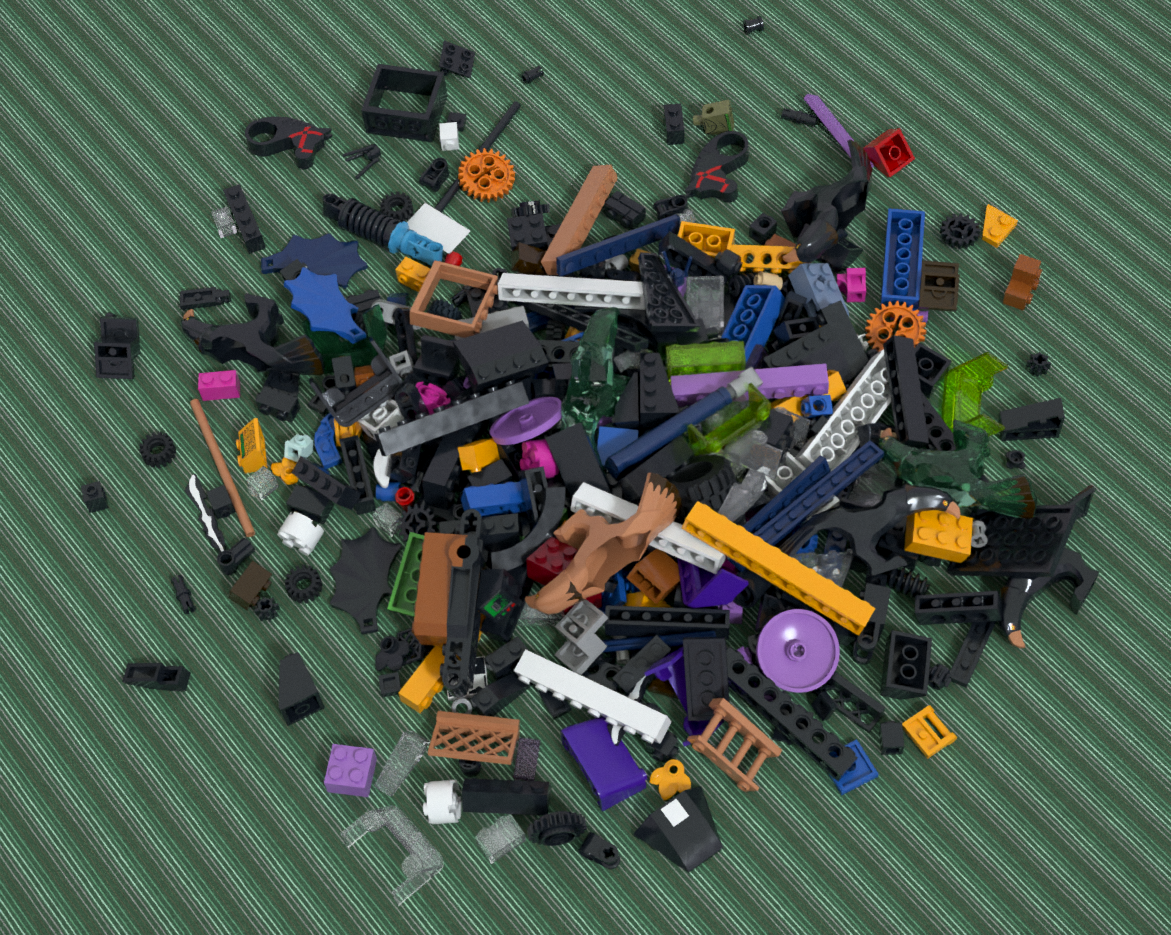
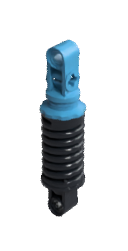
M335 194L323 196V215L338 221L340 229L373 242L393 254L401 251V253L408 254L430 266L433 265L435 260L442 262V244L419 235L414 230H409L407 222L394 219L392 216H388L379 210L377 211L355 198H350L346 201Z

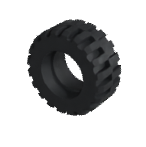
M716 454L711 456L703 455L702 457L697 456L689 460L690 463L683 468L677 467L675 469L677 473L667 480L676 486L681 497L682 508L680 515L677 517L678 519H686L697 501L709 506L716 512L734 499L738 492V483L728 459Z

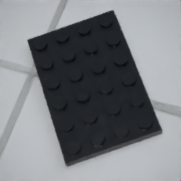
M1036 505L1033 518L1031 519L1018 518L1021 516H1017L1024 515L1018 512H1027L1024 509L1018 508H1025L1027 506H998L978 516L972 510L969 517L973 518V522L982 521L986 526L984 533L987 536V544L979 548L971 546L970 556L962 563L950 561L946 571L950 576L1053 577L1079 513V508L1076 505Z

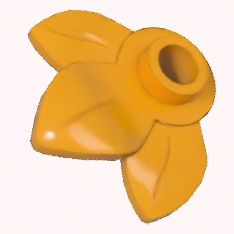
M283 457L281 463L271 464L272 473L275 476L281 477L285 484L292 485L299 480L297 476L292 474L297 462Z
M669 760L665 763L664 767L655 769L651 774L650 783L659 785V793L664 801L673 797L677 791L681 793L684 790L691 789L690 778L684 773V766L679 760ZM676 766L678 768L677 773L672 774L670 768Z

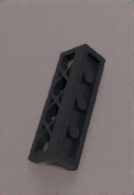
M837 672L833 673L831 678L823 684V687L811 691L816 696L821 691H837L840 699H832L838 706L836 710L867 733H870L884 716L885 707ZM844 703H854L856 711H847L844 708ZM869 714L874 720L868 726L861 721L860 715Z

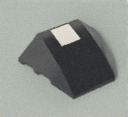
M701 786L684 790L651 813L633 834L634 837L641 839L650 845L652 849H656L665 855L668 860L688 873L723 849Z

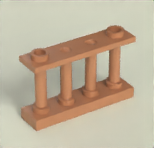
M724 698L712 699L708 706L714 710V716L701 736H689L687 740L693 744V749L703 753L737 783L739 789L744 792L758 791L759 787L752 781L764 760L769 757H779L782 749ZM721 719H724L729 723V729L715 749L707 741ZM736 732H739L743 736L744 741L730 762L722 754ZM754 745L758 749L759 754L745 775L737 767L750 746Z

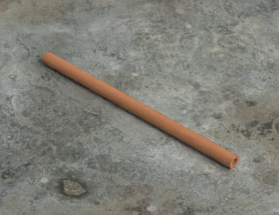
M193 399L190 401V405L246 537H252L255 535L254 528L199 400Z

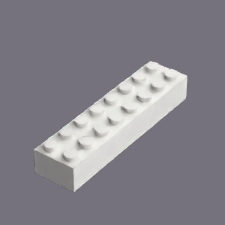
M884 349L869 360L849 386L847 392L843 394L833 407V414L827 417L828 421L806 442L796 455L795 459L805 468L821 455L826 458L830 470H834L850 457L860 444L857 427L875 423L890 404L891 396Z

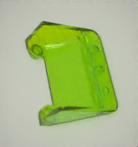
M750 383L748 384L749 407L706 436H703L692 424H689L690 449L694 456L720 451L731 440L759 421L768 418L771 402Z

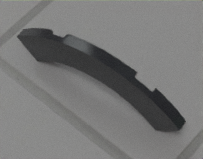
M565 487L544 488L543 506L536 525L516 545L501 551L490 552V569L504 568L507 571L526 563V559L551 536L553 537L564 510Z

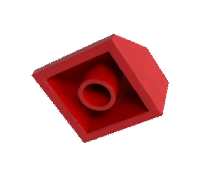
M900 128L886 130L863 147L871 163L888 178L915 159Z

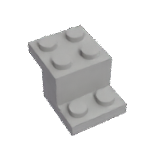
M588 600L575 604L555 626L568 639L556 652L555 656L573 672L582 675L607 647L595 632L608 617Z

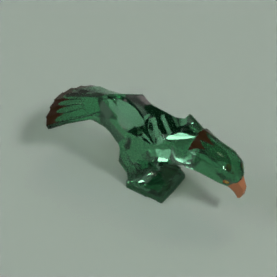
M954 419L953 441L956 450L952 451L925 450L909 447L892 436L891 428H887L881 433L878 447L884 451L883 462L900 479L906 480L910 485L935 487L943 490L957 501L959 507L981 508L1012 517L1033 518L1037 506V497L1032 483L1025 473L988 483L979 479L985 473L984 460L990 455V446L987 445L989 438L985 430Z

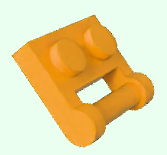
M931 705L902 723V729L927 759L957 739V736L953 732L951 733L935 715V710ZM924 718H928L944 738L940 739Z

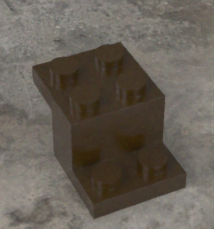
M922 260L919 309L957 311L960 276L958 274L959 263Z

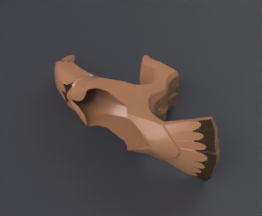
M648 473L637 512L621 523L609 524L603 516H589L583 509L577 511L554 532V535L560 542L578 549L577 554L568 567L537 594L525 597L528 606L548 615L556 614L586 600L587 597L604 592L605 583L608 579L627 564L639 561L648 545L680 515L682 508L681 497L676 486L659 474Z

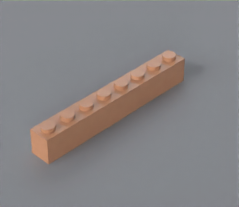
M612 165L592 167L541 260L547 275H558L556 257L576 251L584 243L618 179Z

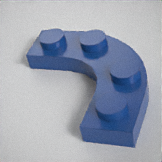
M331 413L322 419L314 438L317 454L325 469L342 463V459L335 446L334 417Z

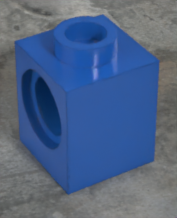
M830 395L808 396L801 401V412L804 415V420L812 419L813 417L818 418L821 415L827 418L833 414ZM813 404L817 406L818 411L814 409Z

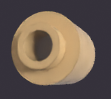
M759 272L758 275H755L753 283L754 285H776L781 290L783 280L776 274Z

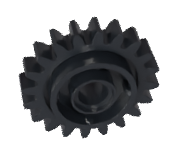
M558 811L534 820L533 824H529L527 832L529 841H532V843L538 842V845L558 846L569 843L576 839V837H580V834L585 833V830H587L585 816H582V814L577 815L576 812Z

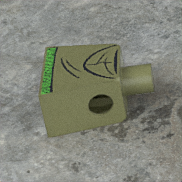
M730 100L705 104L702 106V115H693L694 126L704 125L706 134L719 135L726 131H734L735 121Z

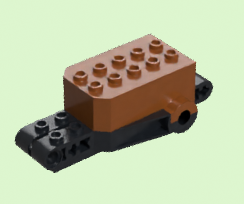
M468 509L462 514L461 524L457 525L456 534L425 532L424 542L422 543V560L419 567L420 576L417 583V600L414 607L415 616L412 623V633H414L421 645L443 646L442 655L445 656L444 664L441 663L440 676H442L443 684L449 693L456 698L465 696L469 689H473L481 612L476 608L481 571L489 569L487 566L488 551L485 550L487 528L481 514L475 509Z

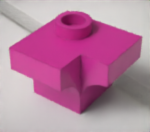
M847 268L846 274H837L836 283L839 290L845 294L846 302H865L866 269Z

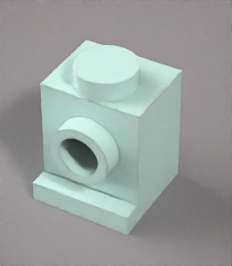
M296 434L290 441L287 440L285 442L284 457L292 461L298 462L300 456L307 458L313 452V440L308 435Z

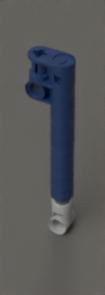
M753 367L746 369L737 379L728 383L726 388L721 386L715 392L700 399L609 456L605 461L608 472L616 479L625 469L639 466L648 459L651 453L733 402V398L737 399L747 391L749 393L763 384V381Z

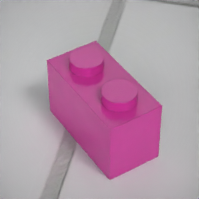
M236 370L199 373L198 390L203 401L240 398V380Z

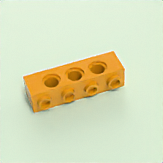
M731 245V251L740 255L741 262H743L739 272L753 269V272L770 270V273L781 274V271H788L790 274L800 264L806 263L796 261L788 262L786 265L782 264L783 256L791 252L794 247ZM749 255H753V257H754L753 261L748 264V263H747V258H748V256H749ZM771 255V262L765 264V258Z

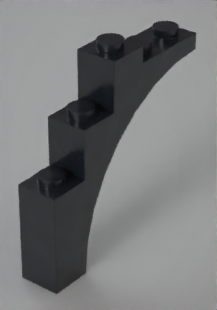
M575 305L576 311L591 317L610 309L616 325H623L634 334L648 339L649 344L656 353H660L661 358L677 357L675 332H649L646 307L645 310Z

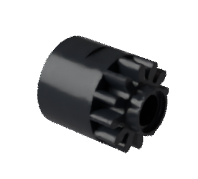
M748 568L742 572L738 570L734 575L748 581V585L734 598L733 602L741 607L751 608L764 595L772 583Z

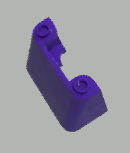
M601 716L567 726L560 730L562 745L576 760L589 782L593 794L599 799L597 804L603 812L645 789V780L648 778L643 768H638L622 740L618 746L614 745L607 729L609 723L605 721V717Z

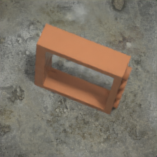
M435 260L410 309V324L462 338L479 334L482 329L483 320L486 321L488 309L493 306L494 296L498 295V276ZM440 279L487 290L472 324L424 312Z

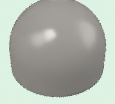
M461 697L453 701L451 705L452 712L458 713L456 706L460 703H465L468 708L464 714H471L472 705L467 698Z

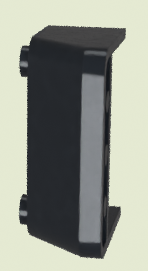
M372 336L369 337V340L379 353L371 361V368L376 375L345 396L338 388H329L322 392L312 377L309 379L311 387L337 423L342 427L353 425L392 398L403 387L401 377Z

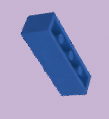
M520 482L488 484L479 487L470 486L464 488L461 496L464 512L468 509H475L482 517L527 512Z

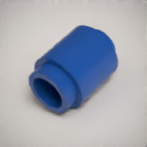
M389 482L387 488H382L380 484H377L376 499L396 501V492L404 486H401L400 482Z

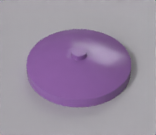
M541 397L530 400L529 404L504 413L490 428V435L493 441L499 445H511L542 434L554 426L563 416L564 407L562 402L556 397Z
M792 609L781 612L764 625L758 636L756 644L758 665L764 676L769 677L773 680L776 687L784 691L802 693L821 687L831 678L839 661L840 649L835 631L823 617L812 611Z

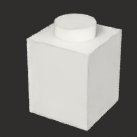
M457 122L440 123L442 151L459 149Z

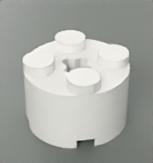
M290 512L277 535L283 539L282 543L287 547L292 548L295 546L299 548V552L309 556L323 535L324 530L319 525L315 527L312 524L313 520L297 512L293 514Z
M457 780L424 783L427 803L423 804V812L425 816L428 815L430 824L459 822L458 819L461 817V796L458 797L456 790H460Z

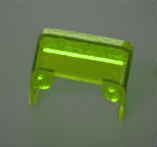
M985 352L950 369L944 378L941 418L955 437L982 440L1005 430V426L984 413L980 415L982 392L992 387L995 374L1008 368V364L989 352Z

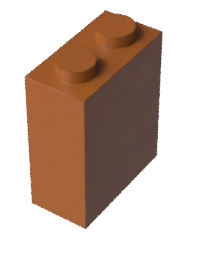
M657 548L638 562L626 577L656 605L677 588V584H681L678 564L664 551Z

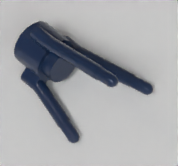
M662 251L667 272L677 287L682 286L684 278L688 276L692 256L689 257L684 271L679 268L672 270L666 251Z

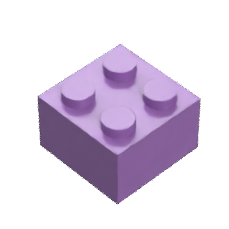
M333 744L324 780L327 791L369 797L377 761L374 749Z

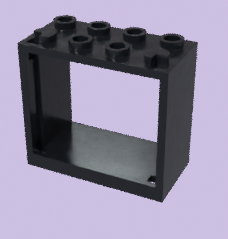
M377 64L361 110L366 133L433 142L448 96L444 73ZM384 90L431 96L426 113L379 108Z

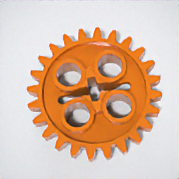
M485 148L483 153H480L477 149L476 155L470 152V158L465 156L464 161H461V167L458 170L459 185L463 186V191L468 190L467 196L473 194L474 200L480 197V202L484 198L487 199L488 203L490 198H493L496 202L497 196L503 199L504 194L508 195L509 189L512 190L515 181L514 166L510 165V159L505 161L506 155L504 154L500 157L499 151L493 154V149L489 153Z
M889 301L888 307L881 304L882 309L875 308L876 315L870 313L872 320L866 321L868 326L865 327V332L868 333L865 334V337L870 339L868 345H873L872 349L876 348L879 352L884 349L883 343L893 336L899 316H902L899 322V330L896 331L895 336L913 339L914 348L918 345L919 341H925V337L922 336L926 334V330L922 329L926 327V322H922L923 315L918 316L919 310L913 312V305L907 308L906 302L902 306H899V301H896L895 305H892L891 301ZM887 317H893L894 321L886 322L885 319ZM906 322H910L912 326L906 328L903 326V324ZM884 333L888 335V338L881 339L879 335Z

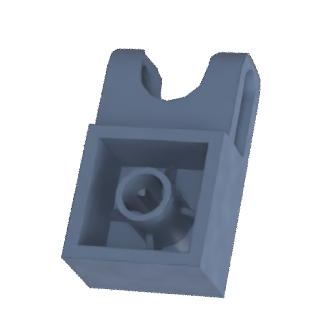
M803 263L788 275L795 293L807 298L803 307H805L809 318L816 317V311L840 300L849 317V311L828 263Z

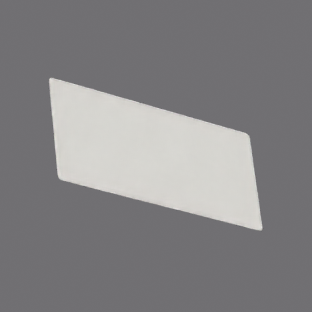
M426 203L407 221L410 230H414L417 234L442 244L443 250L448 254L470 232L469 229Z

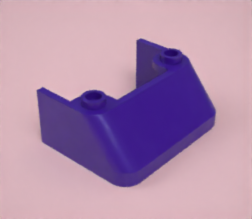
M677 557L683 603L688 607L700 608L727 605L748 585V581L724 569L714 574Z
M681 647L655 662L644 674L648 676L654 673L661 681L669 680L687 713L683 723L684 730L689 733V736H701L710 720L688 721L684 649ZM721 720L719 722L714 732L722 725V723L725 720ZM686 739L682 744L685 747L691 743Z

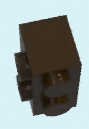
M519 242L511 253V269L527 275L547 276L541 263L546 250Z
M252 561L229 591L228 598L245 610H248L251 605L255 607L261 598L259 594L262 590L266 592L272 584L270 581L272 573Z

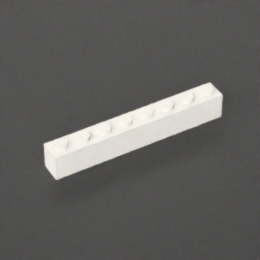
M502 273L498 282L499 300L645 310L642 282Z
M583 482L573 495L570 511L576 513L583 509L589 516H603L609 524H617L633 516L637 512L638 506ZM674 521L649 544L714 574H717L726 560V555L683 530V525Z
M526 649L514 669V672L519 676L518 680L528 685L531 682L536 685L535 688L544 693L548 690L553 693L552 696L561 701L567 699L577 709L581 710L584 707L588 709L590 715L599 718V716L605 717L607 723L613 726L619 724L624 727V731L632 735L638 733L648 743L652 744L655 741L660 744L672 722L668 716Z

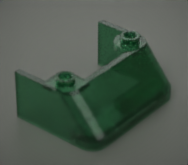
M376 304L362 315L368 336H372L382 351H384L387 330L380 305ZM308 319L302 322L305 334L313 341L315 347H317L322 355L325 365L324 374L333 373L332 358L351 356L352 367L355 370L356 367L371 365L372 359L379 354L369 338L354 344L350 341L340 342L337 333L331 331H311Z

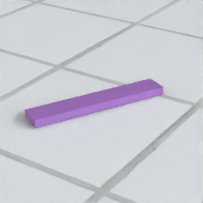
M807 94L804 97L806 103L851 158L847 142L850 139L853 140L818 96Z

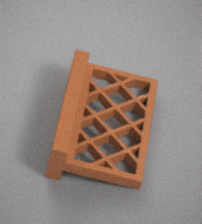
M446 711L437 712V722L428 749L429 756L511 765L516 743L520 736V720ZM439 732H447L448 734L442 736ZM459 734H465L469 736L462 738ZM480 736L491 738L484 741ZM453 737H455L458 740L453 744H450L447 741ZM476 739L479 744L471 747L468 742ZM501 739H509L510 741L504 743ZM494 742L500 745L494 749L488 746ZM441 743L446 746L443 749H434L435 746ZM462 745L467 749L463 752L456 750V748ZM482 748H484L487 751L484 754H478L476 752ZM505 750L508 753V757L498 756L497 753Z

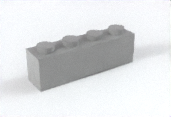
M524 306L488 314L486 321L483 320L480 333L522 320L529 328ZM475 317L458 321L472 324ZM454 336L455 341L463 339L462 337Z

